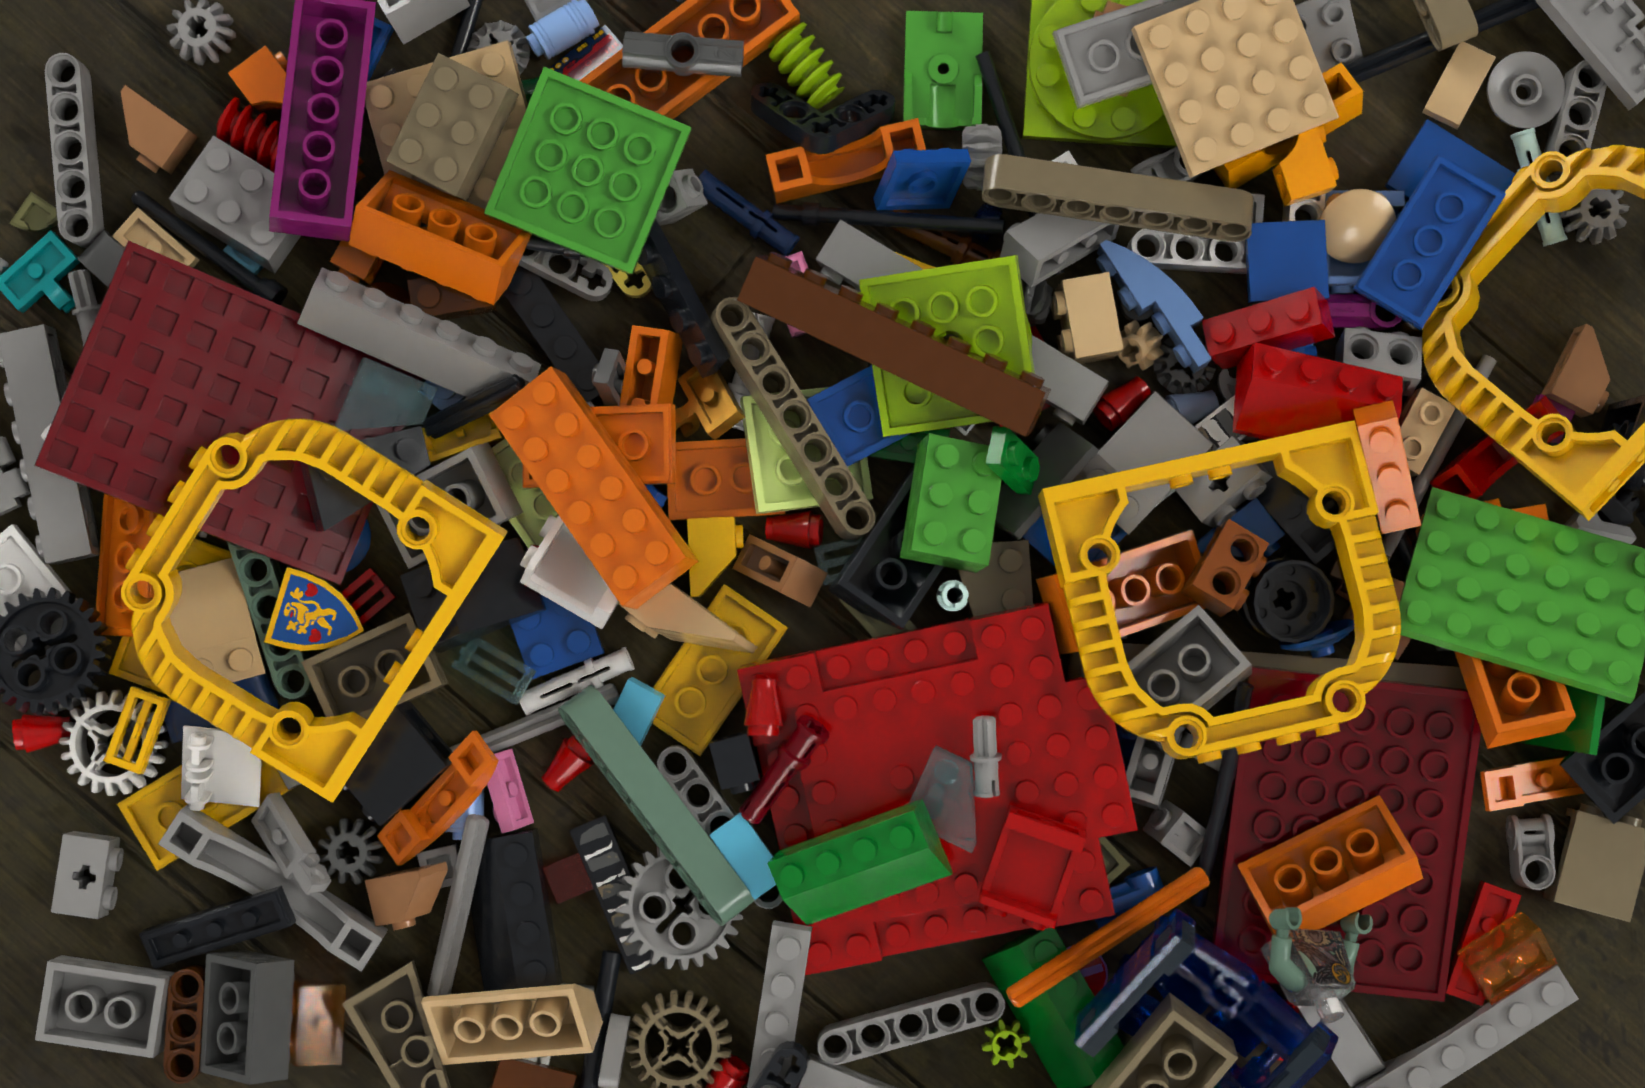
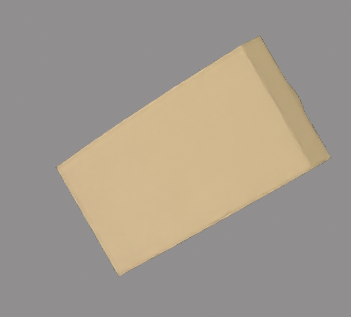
M1464 41L1459 43L1422 113L1458 130L1496 57Z

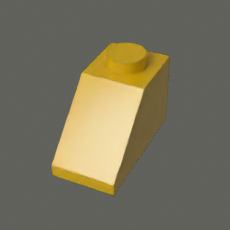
M735 517L687 519L688 547L699 561L689 569L690 597H701L736 559L737 548H744L743 525H736Z

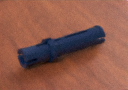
M707 169L700 174L698 178L703 185V194L708 201L750 231L749 235L755 240L758 238L762 239L785 257L792 252L800 237L775 221L770 211L766 210L763 212L738 192L709 173Z

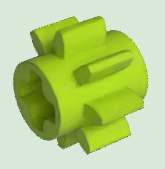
M1000 1017L997 1020L998 1026L993 1030L987 1027L983 1029L985 1034L990 1037V1042L982 1044L981 1048L985 1052L993 1050L994 1054L991 1062L994 1066L1001 1059L1007 1061L1009 1067L1013 1068V1059L1018 1055L1027 1058L1028 1055L1022 1048V1043L1028 1042L1030 1037L1025 1033L1018 1035L1017 1031L1020 1028L1018 1020H1015L1009 1026L1005 1025ZM1010 1034L1014 1046L1012 1048L1005 1046L1001 1051L997 1039L999 1037L1006 1039Z

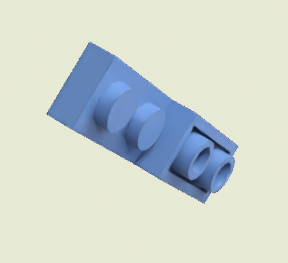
M1108 240L1100 243L1097 251L1099 257L1096 258V262L1102 273L1109 272L1110 277H1113L1118 284L1120 290L1117 291V294L1124 307L1128 311L1134 309L1138 317L1152 309L1155 314L1151 318L1156 328L1162 335L1168 333L1176 345L1173 348V353L1179 363L1184 368L1189 366L1193 373L1206 367L1212 358L1193 330L1201 323L1204 317L1191 299L1171 278L1144 257Z

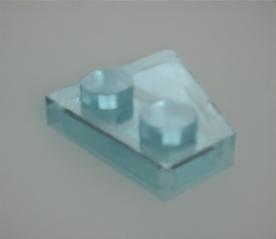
M364 357L361 359L334 426L341 430L423 424L437 388Z
M936 745L909 803L923 799L938 837L972 853L977 845L973 763Z

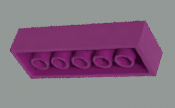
M295 0L269 214L270 232L347 242L350 240L376 2L364 0Z

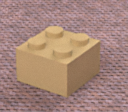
M1109 272L1062 280L1055 289L1051 307L1053 319H1060L1062 328L1061 335H1057L1058 350L1080 364L1115 358L1123 351Z

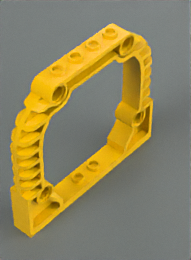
M1610 145L1609 147L1593 150L1586 148L1568 157L1557 151H1549L1539 155L1529 166L1521 168L1513 177L1510 187L1505 191V197L1448 286V288L1452 289L1451 295L1438 302L1422 328V354L1425 367L1433 384L1442 396L1588 521L1645 463V422L1626 440L1615 430L1600 433L1577 432L1570 421L1560 414H1548L1537 419L1472 367L1465 357L1460 330L1472 319L1478 309L1480 300L1479 283L1546 212L1560 213L1570 210L1580 203L1593 189L1625 190L1645 200V148L1625 145ZM1556 171L1563 172L1556 181L1546 182V178L1551 173ZM1563 431L1566 433L1565 438L1558 445L1552 446L1547 444L1549 436L1554 432Z
M285 419L267 423L246 435L240 433L225 434L216 439L208 449L203 446L199 448L188 466L194 470L186 483L180 480L167 501L172 503L165 517L158 514L147 530L146 535L151 537L149 543L144 550L138 547L128 560L125 568L130 573L123 582L121 598L124 604L134 611L131 626L138 654L137 657L156 687L161 689L173 701L251 747V754L333 803L508 531L430 481L419 479L338 427L311 419ZM224 445H231L238 450L240 460L237 465H231L223 459L222 448ZM268 460H298L319 468L395 516L399 520L397 535L400 541L411 549L423 550L431 571L433 587L447 595L424 632L416 628L404 647L410 651V654L403 665L395 661L383 679V682L389 686L368 719L363 718L354 711L337 716L314 717L311 709L300 702H289L277 709L203 665L182 646L171 623L170 615L177 606L182 594V579L176 567L226 489H236L249 483L262 471ZM414 517L425 519L429 525V533L424 536L414 534L409 527L410 519ZM138 581H146L153 586V598H145L139 593L137 588ZM282 719H296L301 726V732H288L282 724Z
M1355 420L1043 488L1038 495L1060 588L1064 590L1083 672L1093 697L1115 723L1141 738L1161 742L1163 750L1170 757L1175 759L1197 757L1198 764L1222 759L1221 751L1236 748L1237 754L1241 755L1261 750L1260 742L1276 739L1277 746L1301 741L1300 733L1315 730L1316 737L1340 732L1339 724L1354 719L1362 713L1366 704L1365 694L1381 681L1395 658L1401 634L1400 606L1376 520L1379 510ZM1273 461L1276 475L1290 482L1309 498L1306 507L1310 521L1323 529L1330 528L1354 614L1355 641L1347 664L1344 667L1336 668L1317 677L1308 687L1306 695L1296 699L1213 717L1206 709L1192 703L1162 707L1138 686L1127 663L1107 581V576L1118 565L1120 560V549L1110 536L1120 514L1129 503L1127 493L1168 483L1170 489L1181 488L1193 484V478L1208 475L1209 480H1218L1231 476L1233 474L1232 469ZM1323 497L1333 498L1339 506L1338 514L1332 515L1324 509L1322 504ZM1092 548L1102 550L1106 554L1107 564L1103 567L1094 566L1088 559V550ZM1335 692H1341L1347 696L1349 707L1346 712L1338 711L1334 707L1333 695ZM1178 727L1187 728L1191 732L1193 742L1190 748L1180 747L1176 743L1174 734Z

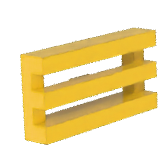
M132 686L103 761L140 775L144 774L171 699L160 697L155 693L146 692L141 688ZM138 698L144 700L124 756L119 758L117 757ZM153 704H156L157 707L137 761L133 763L132 760Z

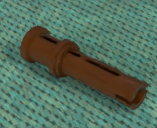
M893 210V211H892V212L912 213V212H910V211H908V210ZM887 227L950 257V262L953 265L1000 258L1002 251L1000 249L993 251L975 242L974 236L970 234H963L960 237L948 231Z

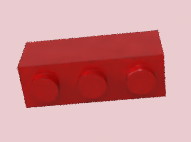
M1315 287L1202 320L1207 351L1212 360L1223 370L1237 366V363L1254 342L1293 350L1335 337L1328 301Z

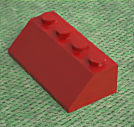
M1254 342L1237 363L1232 432L1264 440L1353 421L1355 420L1353 409L1391 400L1394 402L1399 421L1402 412L1403 377Z

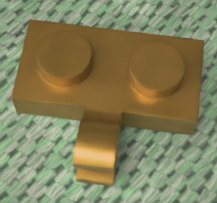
M694 366L677 379L689 400L682 407L675 409L676 429L680 428L685 437L694 434L701 422L707 435L716 440L746 417L720 370L713 375L702 378L696 366Z

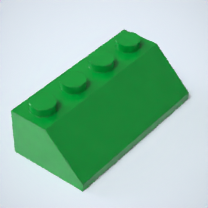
M923 799L779 850L767 863L782 900L806 925L953 874Z
M1032 928L983 957L982 961L1016 1019L1019 1021L1024 1033L1029 1035L1030 1043L1056 1087L1083 1088L1092 1085L1120 1053L1124 1045L1118 1035L1115 1034L1094 1057L1080 1049L1082 1032H1080L1081 1022L1093 1008L1097 1012L1101 1007L1079 970L1022 1007H1015L1007 996L1006 990L1008 987L1067 950L1055 929L1037 930Z

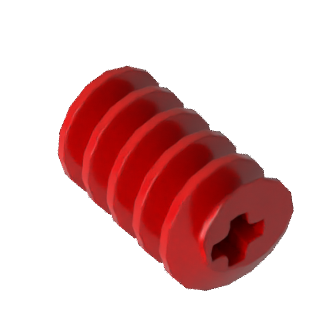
M234 97L225 107L218 120L216 137L228 145L230 144L231 147L239 152H243L244 155L252 160L257 159V163L265 168L270 167V170L274 173L280 122L275 120L267 128L265 126L267 114L262 112L255 120L252 119L254 107L249 104L240 112L238 110L241 100Z

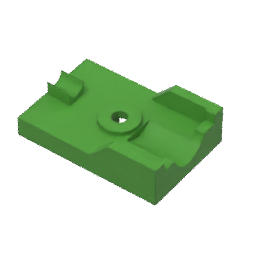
M906 11L903 121L918 118L920 127L923 130L963 131L966 126L981 124L982 75L975 56L982 53L983 13ZM946 64L949 68L948 73H939L938 66Z

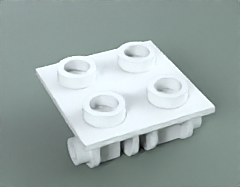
M184 725L181 799H185L188 808L193 811L203 810L208 802L260 807L262 760L250 753L251 747L233 738L221 729Z

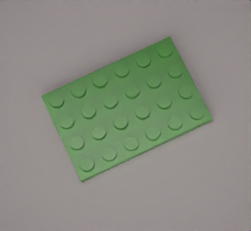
M1432 487L1399 601L1401 616L1400 635L1631 704L1636 696L1645 658V548Z

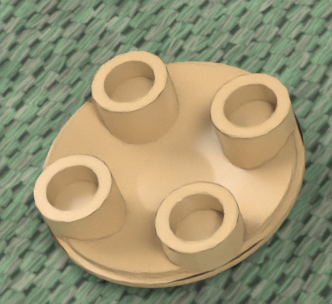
M1353 189L1331 195L1327 199L1325 208L1319 220H1325L1327 253L1334 259L1345 263H1362L1371 260L1396 220L1395 211L1387 198L1381 193L1368 189Z

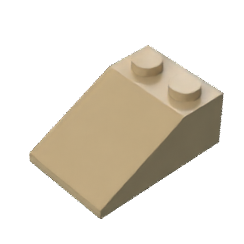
M229 558L178 571L182 579V594L177 606L170 615V620L182 646L203 665L231 682L266 674L252 616L233 559Z
M672 582L638 609L623 607L618 603L629 612L625 619L654 639L661 634L673 641L752 654L758 648Z

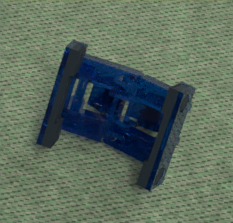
M1177 908L1169 917L1162 915L1156 920L1152 932L1130 955L1126 954L1120 959L1115 975L1077 1015L1074 1044L1094 1057L1118 1032V1028L1133 1037L1161 1002L1146 993L1153 985L1163 998L1170 992L1199 1015L1210 1005L1214 1008L1206 1015V1020L1233 1039L1236 1051L1246 1058L1262 1040L1268 1045L1258 1057L1253 1056L1242 1068L1234 1063L1214 1088H1302L1331 1059L1339 1039L1321 1020L1312 1028L1264 980L1260 982L1257 974L1248 965L1195 933L1196 921ZM1281 1057L1284 1061L1270 1074V1067Z

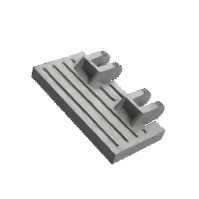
M1535 0L1628 111L1645 98V26L1640 30L1636 27L1645 18V15L1632 0Z

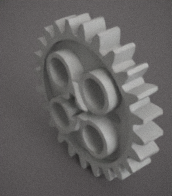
M657 846L658 858H655L648 851L643 853L646 865L642 866L636 862L632 863L630 866L636 873V876H623L622 881L630 888L629 891L617 892L618 897L627 901L626 906L617 908L616 912L627 914L628 918L619 925V929L631 928L633 933L628 936L626 943L638 940L641 944L636 954L640 956L648 950L651 951L649 963L652 965L656 964L661 957H664L665 969H671L675 960H678L680 969L687 970L689 959L692 958L697 967H702L703 954H706L711 960H716L718 958L714 948L716 945L723 949L730 947L724 936L726 934L738 935V931L730 924L731 921L742 920L743 916L738 914L724 926H720L710 915L701 912L698 905L699 901L693 894L684 905L685 909L688 910L687 913L676 914L661 934L657 933L656 928L676 907L672 901L673 898H684L690 891L687 885L682 889H677L671 885L669 873L673 866ZM648 897L657 898L662 905V912L656 919H651L644 913L643 904ZM678 923L686 924L691 931V938L685 945L676 943L672 935L673 929Z

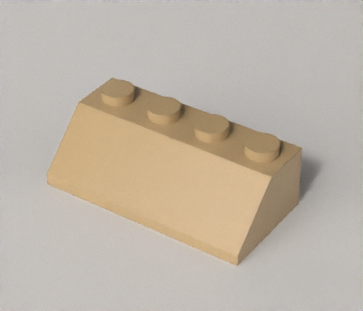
M575 983L427 996L421 1000L442 1065L593 1053L603 1024L594 991Z

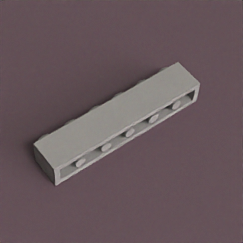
M323 267L312 286L297 323L464 397H469L513 374L522 377L526 386L538 376L541 367L540 363L533 361L524 353H515L497 345L490 338L474 335L461 329L451 321L440 320L423 312L415 305L404 304L386 296L379 289L368 288L350 280L340 272L329 271Z
M42 324L0 333V366L5 368L8 383L4 384V394L9 406H13L16 421L12 422V433L16 443L21 444L23 459L20 460V471L24 481L28 482L31 497L28 498L27 503L31 518L37 521L39 535L36 536L35 543L38 554L41 558H44L45 564L55 565L99 556L100 540L89 487L34 466L44 443L41 434L52 423L67 388L56 329Z

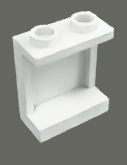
M550 515L539 533V536L544 538L538 548L531 545L520 563V566L525 568L520 583L596 627L603 629L619 601L558 515L556 518Z

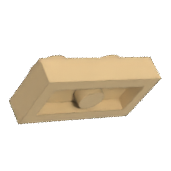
M138 207L112 236L123 247L126 246L128 241H131L192 268L199 262L195 255Z

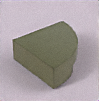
M30 192L9 224L28 232L46 231L58 225L57 209L35 193Z

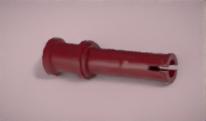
M807 715L799 717L796 723L797 728L790 738L779 744L778 756L774 763L766 771L749 797L739 807V812L742 813L741 815L750 823L759 824L797 771L806 769L811 763L810 756L819 744L826 743L830 736L828 730L819 721Z

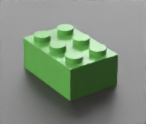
M931 433L918 443L900 558L974 573L989 565L1002 479L986 465L988 445Z

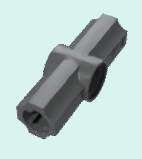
M625 31L622 50L623 68L671 71L680 76H690L693 73L731 77L742 76L744 41L694 37L685 32L666 35ZM682 46L690 47L694 51V55L689 61L681 63L673 59V53L677 48Z

